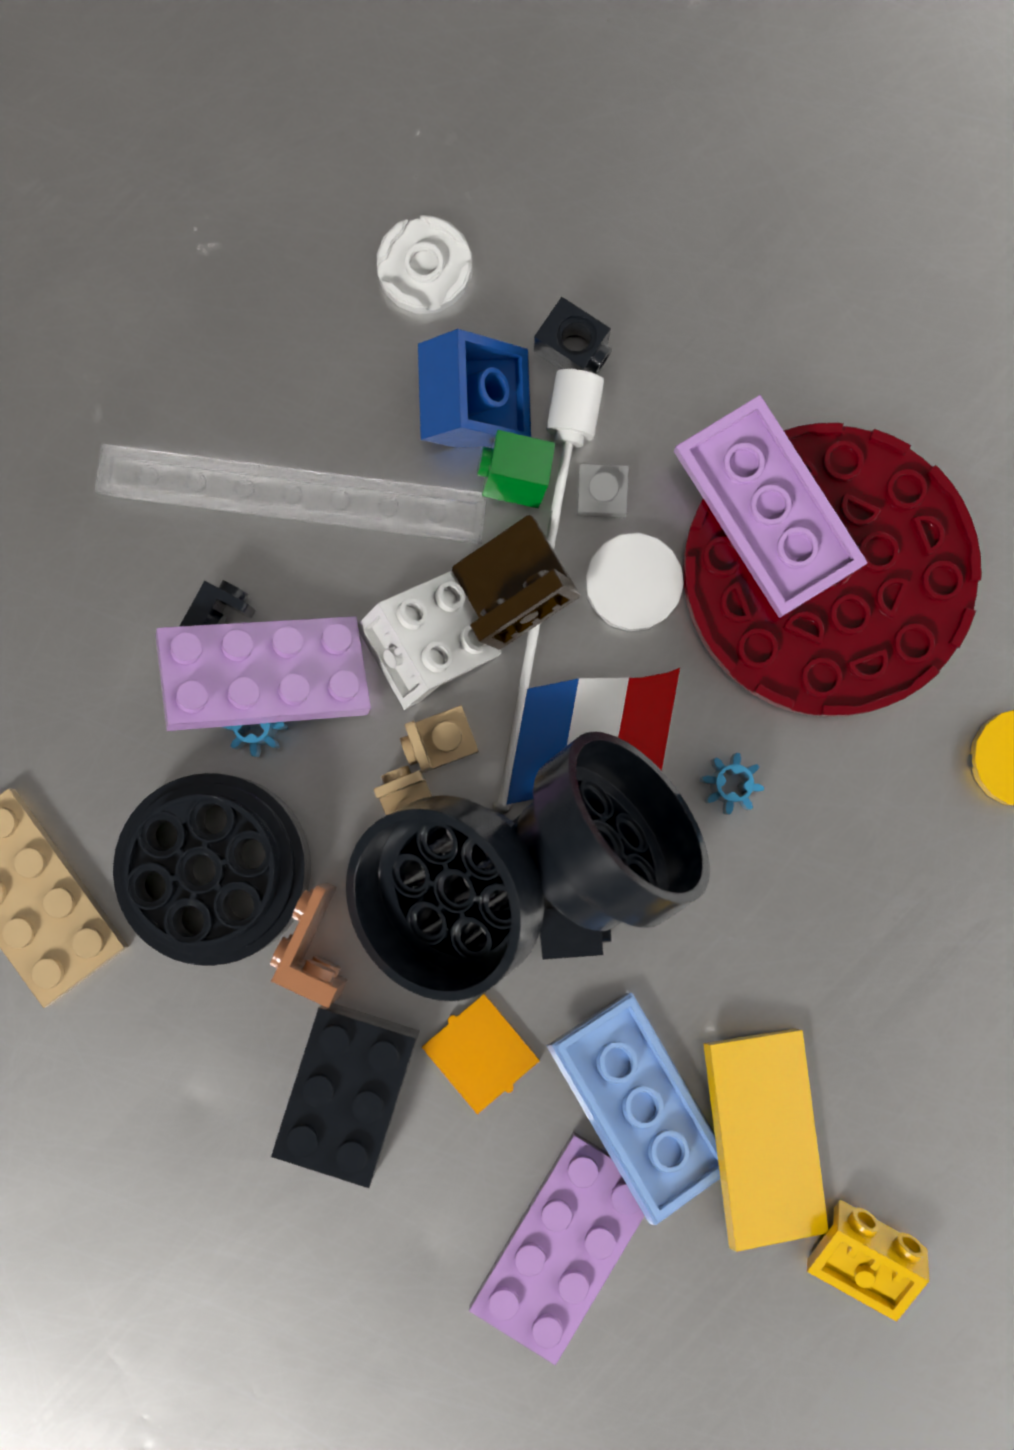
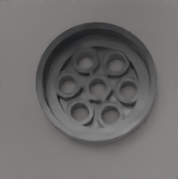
M587 732L577 737L539 769L533 787L534 802L527 806L520 814L517 834L526 845L537 867L543 895L565 917L584 928L594 931H607L621 922L634 927L651 928L665 922L704 894L709 882L710 864L700 828L687 803L672 782L642 752L616 736L603 732Z
M202 773L181 777L161 786L148 795L126 821L116 845L113 861V880L117 900L121 911L135 933L150 947L164 956L176 961L199 966H215L239 961L265 949L279 939L295 921L292 918L293 912L305 890L308 891L311 878V857L308 841L299 820L290 807L271 790L256 782L219 773ZM214 805L221 806L227 815L226 826L217 834L210 832L204 821L207 810ZM165 821L171 822L177 830L176 843L168 850L162 848L156 839L157 829ZM251 839L259 841L265 849L264 861L255 869L247 866L241 855L244 844ZM202 855L211 858L215 864L214 878L208 884L199 882L193 873L194 863ZM153 871L160 873L166 883L165 892L158 900L151 898L145 890V880ZM239 889L249 893L254 902L253 911L248 918L236 916L230 906L232 895ZM188 906L198 908L203 914L204 925L198 934L188 932L182 924V915Z
M431 796L416 800L371 825L357 842L348 864L346 901L350 919L359 941L381 971L398 985L419 996L439 1001H460L476 997L485 993L515 970L527 958L536 944L542 926L544 911L543 891L539 873L530 852L517 834V825L495 810L456 796ZM447 831L451 834L453 840L448 836Z

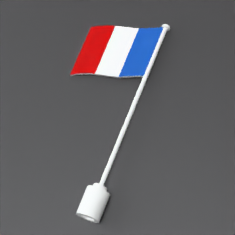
M561 369L556 372L546 427L548 433L555 435L554 442L563 445L546 535L553 549L572 447H582L584 441L594 439L605 381L597 374L577 369ZM540 624L529 630L498 803L493 802V809L501 814H505L512 808L508 804L533 800L534 781L539 769L577 737L587 732H603L626 741L647 756L662 771L680 668L646 677L578 678L529 688Z

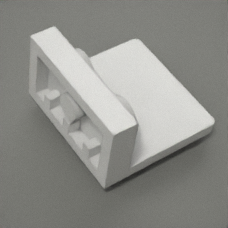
M453 571L379 602L358 623V629L404 710L421 702L440 685L495 659L501 654V650L479 642L470 624L478 620L479 617Z

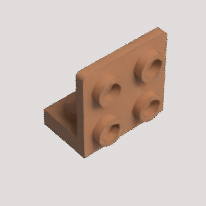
M324 883L316 885L315 889L312 888L310 891L305 890L301 895L292 915V918L298 920L299 923L293 934H290L288 938L283 937L272 956L270 966L277 968L271 982L329 1008L340 998L348 979L338 975L341 967L331 961L318 956H313L312 960L304 959L337 888L332 884Z

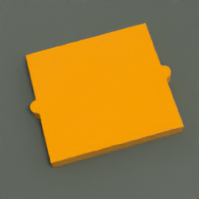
M485 993L459 1015L451 1014L448 1017V1024L421 1047L477 1115L503 1092L511 1093L514 1089L513 1084L540 1062L537 1055Z

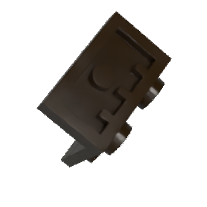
M531 515L525 516L452 567L455 577L479 617L478 620L470 624L479 642L501 650L581 597L537 520Z

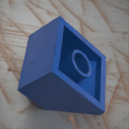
M455 329L418 343L421 440L460 448L492 446L497 429L531 437L528 348L461 329Z

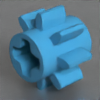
M283 722L260 724L265 730L261 736L252 733L247 735L251 728L250 725L225 726L223 728L234 731L237 736L230 745L233 749L238 750L246 743H249L251 756L259 757L261 746L268 744L275 749L280 747L274 738L277 730L287 729L288 725Z
M740 753L732 755L730 765L725 766L719 758H713L711 764L716 770L712 776L700 777V782L710 784L712 792L704 801L706 803L715 802L716 800L724 802L722 809L725 815L731 814L734 802H739L742 808L751 810L753 805L748 797L752 792L764 790V786L754 783L752 775L757 772L759 765L756 764L747 768L740 765ZM724 773L729 776L738 774L741 777L742 781L737 785L740 792L739 795L735 792L725 794L722 791L721 787L726 783Z

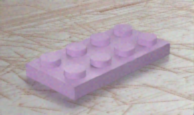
M761 395L675 446L674 453L779 618L868 563Z
M357 616L157 628L155 636L166 731L367 715L371 710Z
M573 1131L469 1305L471 1313L555 1366L644 1218L643 1212L608 1152Z

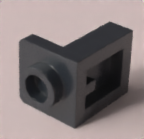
M204 580L179 627L225 624L226 615L222 613L226 606L249 618H252L256 610L245 602L249 594L224 580H222L219 587Z

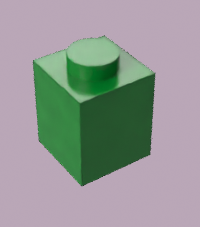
M497 429L491 448L482 447L478 462L477 476L485 477L482 496L539 509L549 486L555 443Z

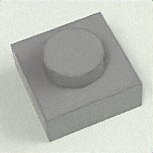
M580 464L577 516L626 518L629 466Z

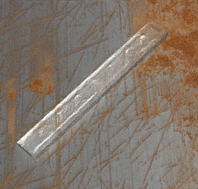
M102 444L95 492L102 496L482 544L488 497L482 496V492L107 444Z

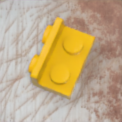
M839 1200L834 1207L832 1227L807 1259L808 1273L896 1322L930 1281L928 1250L912 1235L904 1232L900 1233L880 1222L869 1211L863 1208H855L842 1200Z

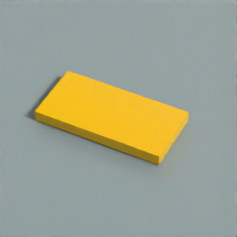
M794 1028L703 1043L729 1248L739 1252L826 1234L829 1229L803 1030Z

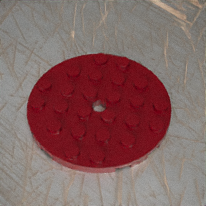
M838 422L814 423L783 430L868 563L779 618L707 503L702 499L689 528L683 562L684 589L692 622L701 641L722 670L741 687L769 704L788 711L821 717H845L887 707L920 690L935 678L956 649L960 648L971 627L976 613L974 606L978 582L981 581L982 577L981 553L972 517L959 492L937 465L931 466L924 458L911 450L910 447L912 445L893 435L877 429L869 431L844 426V423Z

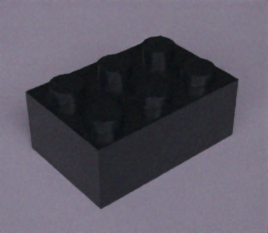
M335 1003L329 1008L322 1005L318 1007L271 1157L369 1188L379 1163L420 1031Z

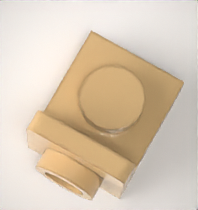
M462 705L418 722L411 721L404 724L408 735L400 738V742L410 766L419 763L421 771L424 773L479 753Z
M408 765L382 775L383 785L373 789L376 797L381 802L386 816L411 802L432 796L423 772L419 770L411 773Z

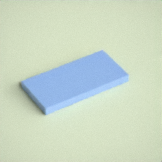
M633 993L623 995L547 1045L548 1050L649 1224L657 1225L720 1179L715 1134Z

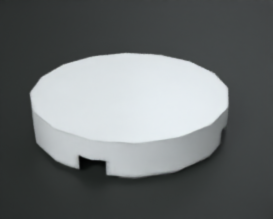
M432 215L420 216V219L410 221L406 219L396 223L382 239L377 252L378 278L385 294L399 308L416 314L438 313L453 306L465 294L472 277L471 252L464 235L449 221Z
M642 533L621 534L603 543L591 558L585 578L587 599L596 613L610 626L629 632L648 630L666 620L678 605L684 586L682 567L673 550L658 538Z

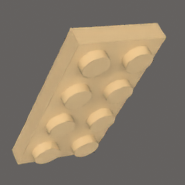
M8 788L0 794V949L41 1006L45 1008L64 996L128 948L129 945L17 791Z

